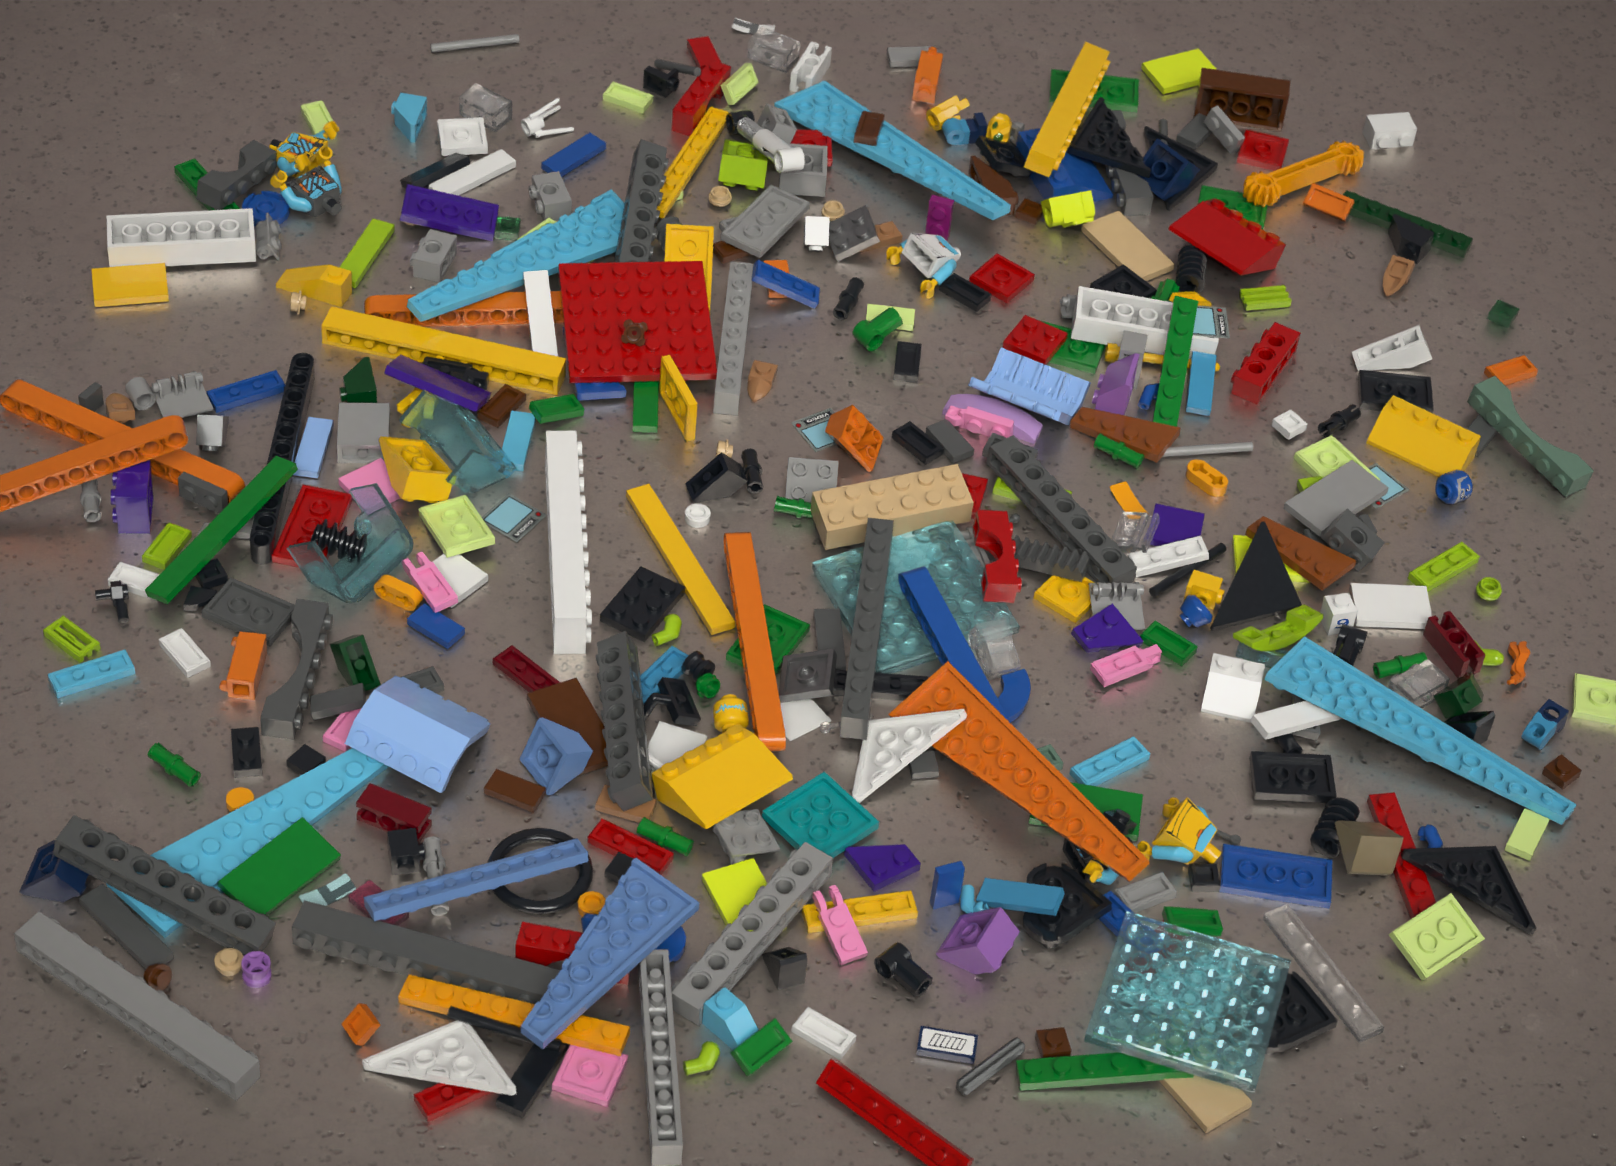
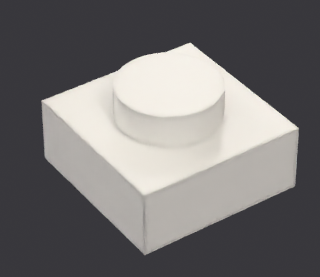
M1289 410L1274 418L1272 427L1289 440L1306 431L1307 423L1292 410Z

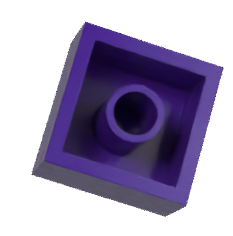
M150 460L112 474L113 486H116V489H111V505H116V507H113V523H118L119 534L151 533L154 496Z

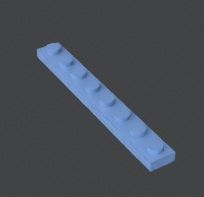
M578 838L366 896L364 897V905L374 921L386 920L399 914L415 912L424 907L440 905L460 897H468L485 890H493L510 883L522 882L535 876L547 875L553 871L575 867L578 864L589 862L588 852Z

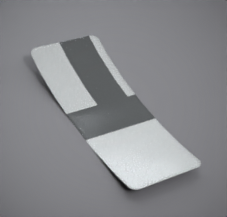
M735 18L732 28L753 35L772 36L775 25L754 24Z

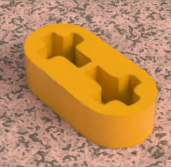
M1194 459L1188 463L1185 476L1191 483L1213 497H1221L1226 493L1228 479L1225 475L1203 460Z
M387 574L382 575L374 584V591L380 598L408 611H414L423 600L421 592L416 587Z

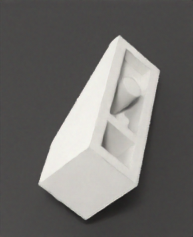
M1419 325L1352 351L1358 371L1412 368L1432 360L1429 347Z

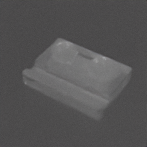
M1123 511L1111 540L1117 543L1122 552H1136L1138 549L1142 550L1143 553H1147L1160 522L1159 514L1155 513L1154 516H1148V513Z

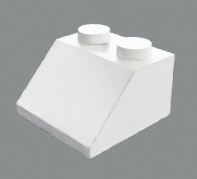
M1213 653L1200 712L1251 723L1252 716L1256 711L1265 664Z

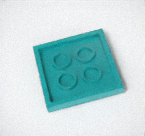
M825 772L762 811L763 819L795 849L798 850L804 842H807L832 858L879 828V821Z

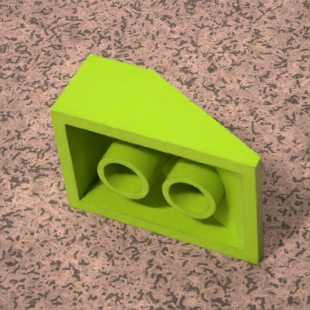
M725 139L718 181L723 182V185L732 187L736 186V184L746 185L745 188L751 190H759V187L764 188L768 158L753 146V143Z

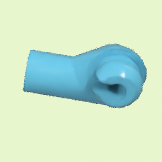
M972 885L962 886L960 895V908L962 911L968 914L989 909L988 905H983L982 901H974V887Z

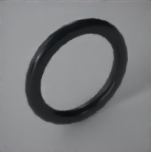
M525 829L503 839L494 848L487 863L503 859L509 851L525 843L541 841L558 844L575 838L553 829ZM588 855L589 862L578 864L579 877L575 886L568 893L552 900L537 901L525 899L512 893L505 885L492 891L504 904L515 910L541 915L556 913L578 902L579 897L587 892L593 877L592 861Z

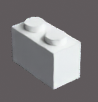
M1409 112L1375 114L1366 116L1362 133L1370 149L1413 146L1417 127Z

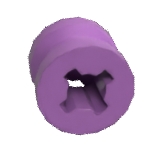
M252 951L243 957L241 968L244 983L252 988H261L267 985L271 980V960L269 956L261 951Z

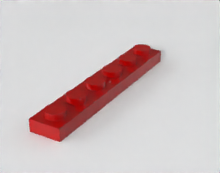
M1395 792L1371 794L1368 796L1367 803L1374 822L1383 824L1404 838L1393 873L1410 919H1412L1437 902L1426 873L1401 857L1404 849H1416Z
M830 1058L816 1082L817 1085L928 1166H970L974 1159L837 1059Z

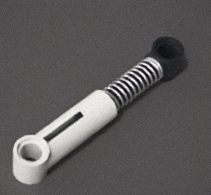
M751 110L727 113L726 127L730 135H743L752 142L759 152L775 163L776 170L779 173L798 171L804 168L805 160L802 149L800 147L792 148L773 132L763 129L755 123Z

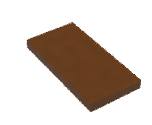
M577 678L527 693V701L537 719L545 718L578 732L593 750L584 771L578 776L608 766V761L604 754L606 741L602 734V729L605 727Z

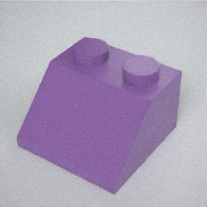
M1134 353L1109 364L1105 374H1100L1097 388H1100V390L1095 389L1092 404H1096V410L1125 415L1134 386L1140 354Z
M1001 907L963 914L958 918L936 955L940 959L975 975L987 972L993 973L1000 968L1001 961L1013 947L1014 940L1020 931Z

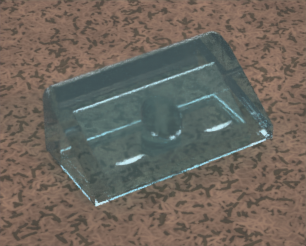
M1239 642L1236 656L1248 661L1265 664V667L1272 668L1288 651L1282 649L1258 651Z

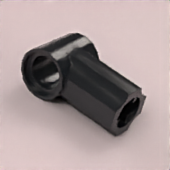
M1342 624L1333 654L1354 666L1358 653L1361 654L1368 632Z
M899 942L893 944L874 960L875 968L885 979L894 978L913 996L920 997L932 984L933 978L912 960L909 950Z

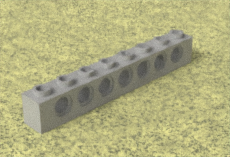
M730 261L713 413L738 416L753 282V263Z
M804 842L798 850H793L788 857L787 863L782 868L779 867L775 870L771 881L766 886H761L758 889L754 900L749 905L746 904L742 907L738 918L732 924L729 923L725 926L721 937L715 943H710L705 950L704 956L698 962L692 963L682 981H677L672 986L673 1011L700 1026L703 1019L704 1002L724 987L730 991L804 905L813 897L812 893L818 891L832 875L833 858L807 842Z
M668 949L653 950L638 965L651 1166H678L682 1163L683 1140Z

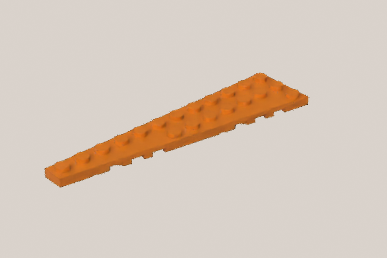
M948 661L888 714L891 718L965 709L967 718L931 747L1128 882L1150 864L1148 859Z

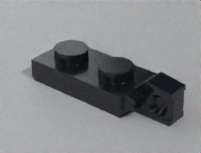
M427 356L423 360L422 364L486 390L488 387L489 373L478 371L473 368L472 364Z

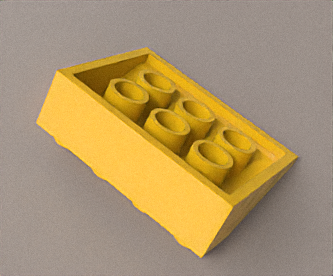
M740 725L728 728L722 734L708 739L699 747L685 752L683 756L664 764L661 768L651 773L657 800L705 829L710 828L793 780L792 774L753 732Z

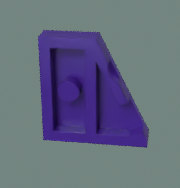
M1113 603L1073 628L1071 632L1072 636L1086 653L1099 652L1100 650H1119L1120 647L1136 645L1139 648L1144 642Z
M905 844L845 848L844 856L873 892L920 870L921 863Z

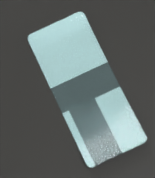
M344 874L321 888L300 895L299 898L302 903L309 901L326 906L353 892L356 886L349 876Z

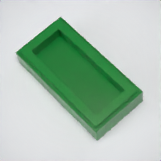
M574 394L531 401L529 405V410L540 424L580 417L584 415L585 411Z
M1154 621L1140 634L1145 645L1150 647L1157 644L1162 650V655L1180 666H1183L1197 652V645L1157 621Z
M1168 906L1163 908L1162 917L1168 933L1221 936L1223 927L1218 910Z
M774 1018L730 1053L746 1076H749L789 1045L792 1040L777 1019Z

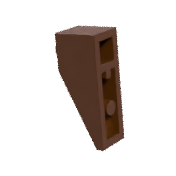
M971 156L968 172L970 178L1011 205L1010 213L1003 216L1014 215L1015 205H1018V194L1013 190L1011 183L978 157Z

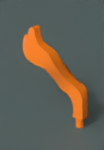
M1513 641L1508 646V653L1514 660L1510 670L1512 676L1507 680L1508 685H1516L1525 678L1524 665L1530 655V650L1526 647V641H1521L1518 645H1516L1517 642Z

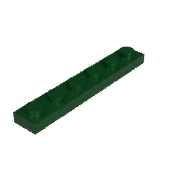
M1346 190L1343 194L1355 201L1349 215L1389 229L1392 216L1397 214L1434 232L1431 246L1462 258L1465 257L1472 245L1473 238L1463 233L1447 229L1399 209L1381 204L1378 201L1360 196L1357 193Z

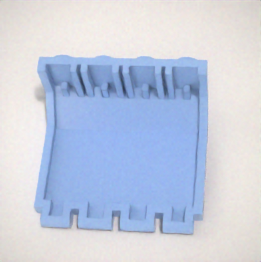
M1001 347L994 366L986 379L982 381L971 377L968 386L1069 426L1071 419L1081 408L1091 382Z
M394 676L373 690L354 719L345 744L442 793L445 791L454 767L466 748L488 732L491 723L488 722V719L472 711L470 713L467 712L466 708L449 699L443 700V696L425 687L420 688L419 684L405 677Z

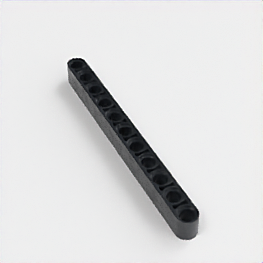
M298 353L291 359L267 464L275 456L295 462L315 380L314 358L308 353ZM293 475L254 516L250 533L251 559L256 564H267L272 561V554L278 542Z

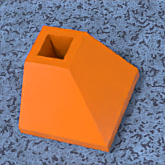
M854 405L832 414L825 432L843 451L865 470L871 472L884 437Z

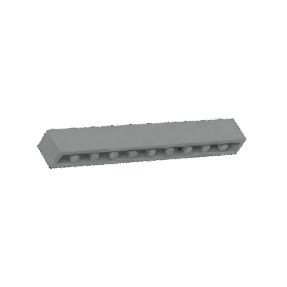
M37 912L14 933L16 949L19 953L235 1101L260 1078L259 1059L253 1052L243 1050L236 1045L232 1038L227 1035L223 1036L215 1031L207 1021L197 1019L185 1006H178L169 1000L164 992L156 991L147 985L142 977L132 975L125 970L120 962L112 961L104 956L99 948L96 946L91 947L82 941L77 933L69 932L63 928L55 918H48L41 912Z

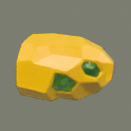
M1002 113L995 114L988 123L986 137L1009 143L1012 129L1010 117Z

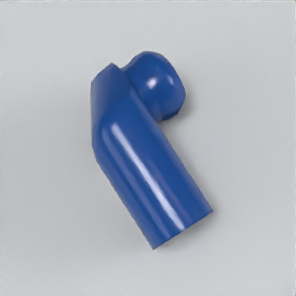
M1159 383L1145 386L1138 402L1139 408L1149 409L1152 400L1156 399Z
M1428 824L1419 828L1418 836H1421L1420 840L1422 841L1427 840L1429 844L1427 848L1443 847V842L1436 827Z

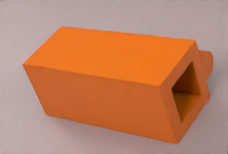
M929 47L928 51L921 50L912 100L933 104L935 102L943 54L937 53L935 47Z
M239 631L238 637H233L231 645L235 647L227 680L221 681L219 688L222 691L228 692V697L255 700L267 656L266 634Z

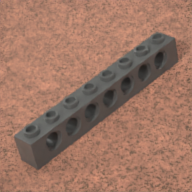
M641 139L633 153L614 262H648L651 259L654 250L651 242L654 241L657 232L654 224L657 223L660 214L657 206L660 205L663 197L660 189L663 188L666 179L663 171L665 172L669 158H666V147Z
M1013 435L990 446L986 463L1063 547H1067L1071 553L1074 549H1077L1080 555L1084 551L1087 552L1090 557V566L1087 573L1096 582L1133 583L1137 570L1133 560L1121 551L1117 543L1107 536L1102 527L1093 521L1086 510L1078 505L1071 494L1064 490L1056 478L1049 474L1041 462L1035 459L1023 443Z
M626 631L597 642L598 654L595 655L600 671L597 673V678L601 685L599 697L603 704V710L600 713L605 726L602 729V734L606 741V748H604V754L608 761L606 774L610 781V787L607 788L611 801L617 803L623 812L653 800L638 648Z
M73 815L55 839L54 856L226 948L239 950L243 957L252 951L263 952L272 939L276 923L268 916L261 913L258 914L247 908L242 902L232 900L221 894L216 888L208 887L195 880L190 874L174 869L167 862L146 854L137 846H131L120 840L115 834L101 830L89 820Z

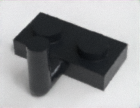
M662 677L657 684L661 694L652 693L643 705L645 720H647L655 706L661 704L667 706L673 723L697 726L701 717L685 680Z

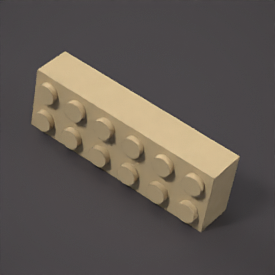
M958 464L815 491L812 492L810 510L824 549L828 550L864 543L868 518L894 520V537L970 522L974 502Z

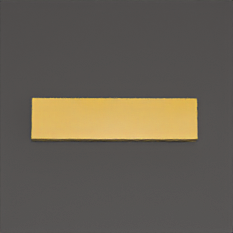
M911 890L843 899V903H846L856 927L915 919L918 916V910ZM832 901L826 902L827 909L835 907ZM815 903L804 905L801 912L807 933L825 931L818 917L819 912Z

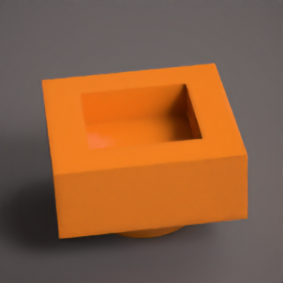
M358 1003L341 1023L354 1044L363 1046L381 1026L367 1004Z

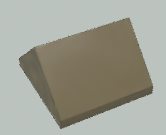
M1340 820L1335 822L1347 874L1383 876L1393 874L1404 839L1402 836L1381 823Z

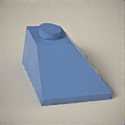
M538 718L519 760L537 783L546 788V794L553 795L584 771L593 750L578 732L545 718Z

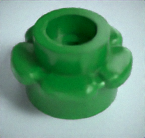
M705 673L696 681L697 694L701 698L704 696L713 698L720 689V681L711 673Z

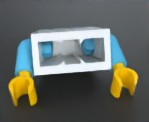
M910 233L909 238L900 243V247L891 246L886 251L887 260L890 259L891 265L899 264L901 261L900 254L903 253L927 278H932V280L922 281L920 293L928 290L926 293L927 299L934 296L935 286L941 285L954 272L957 267L956 262L961 256L959 248L952 247L942 236Z

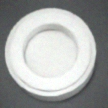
M698 503L689 505L685 510V522L694 528L707 526L710 522V509Z

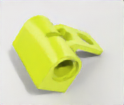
M1091 191L1053 197L1041 201L1044 220L1050 228L1061 225L1065 228L1094 221L1095 207Z

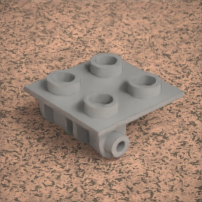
M193 371L184 374V380L182 375L179 374L178 381L175 380L174 376L170 377L171 381L169 378L157 379L155 383H152V387H150L156 397V403L163 418L171 415H178L184 418L214 410L202 384L203 376L201 372Z
M788 457L785 498L795 500L801 498L805 499L804 502L811 503L812 492L837 487L839 461Z
M1097 582L1088 584L1092 616L1113 603L1134 630H1145L1141 595L1144 594L1143 584H1139V582Z
M758 809L737 811L713 825L712 830L714 834H717L724 852L728 853L731 864L745 861L747 855L781 850Z

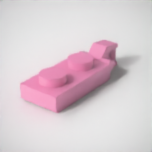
M950 405L945 415V419L953 426L967 429L972 433H979L988 437L992 433L1006 438L1013 436V420L970 406L967 409H960Z
M1157 644L1145 649L1138 648L1135 645L1092 662L1090 670L1102 686L1106 687L1149 670L1154 664L1160 662L1162 650Z

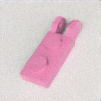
M423 552L416 554L417 562L421 566L419 568H415L409 558L402 560L405 572L421 592L434 613L458 603L457 594L433 561L430 562Z
M836 885L829 886V895L835 906L827 909L821 892L819 890L813 892V901L819 912L818 917L839 964L844 965L866 957L868 951L846 903H843L838 887Z

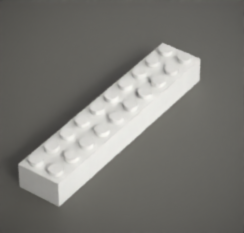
M546 431L545 478L554 654H586V643H591V627H587V625H592V610L586 608V606L591 605V593L588 588H585V586H589L590 577L589 570L584 569V567H588V551L583 550V548H587V532H582V529H586V514L581 513V511H585V495H580V492H584V477H579V474H583V459H578V456H582V441H577V431Z

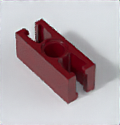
M1451 611L1444 612L1441 624L1438 623L1439 619L1436 615L1428 617L1423 635L1454 675L1459 679L1467 674L1468 665L1472 668L1473 674L1479 673L1485 653Z
M369 783L356 801V807L360 808L357 812V820L386 832L416 828L418 843L421 842L432 826V820L428 819L432 813L431 807L372 783Z

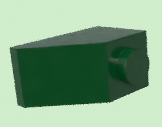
M364 357L343 377L344 387H339L341 402L377 403V389L370 358Z
M352 635L330 644L338 670L349 686L363 683L367 691L381 685L364 635Z
M1471 671L1435 694L1434 698L1445 719L1465 714L1483 702L1484 694Z

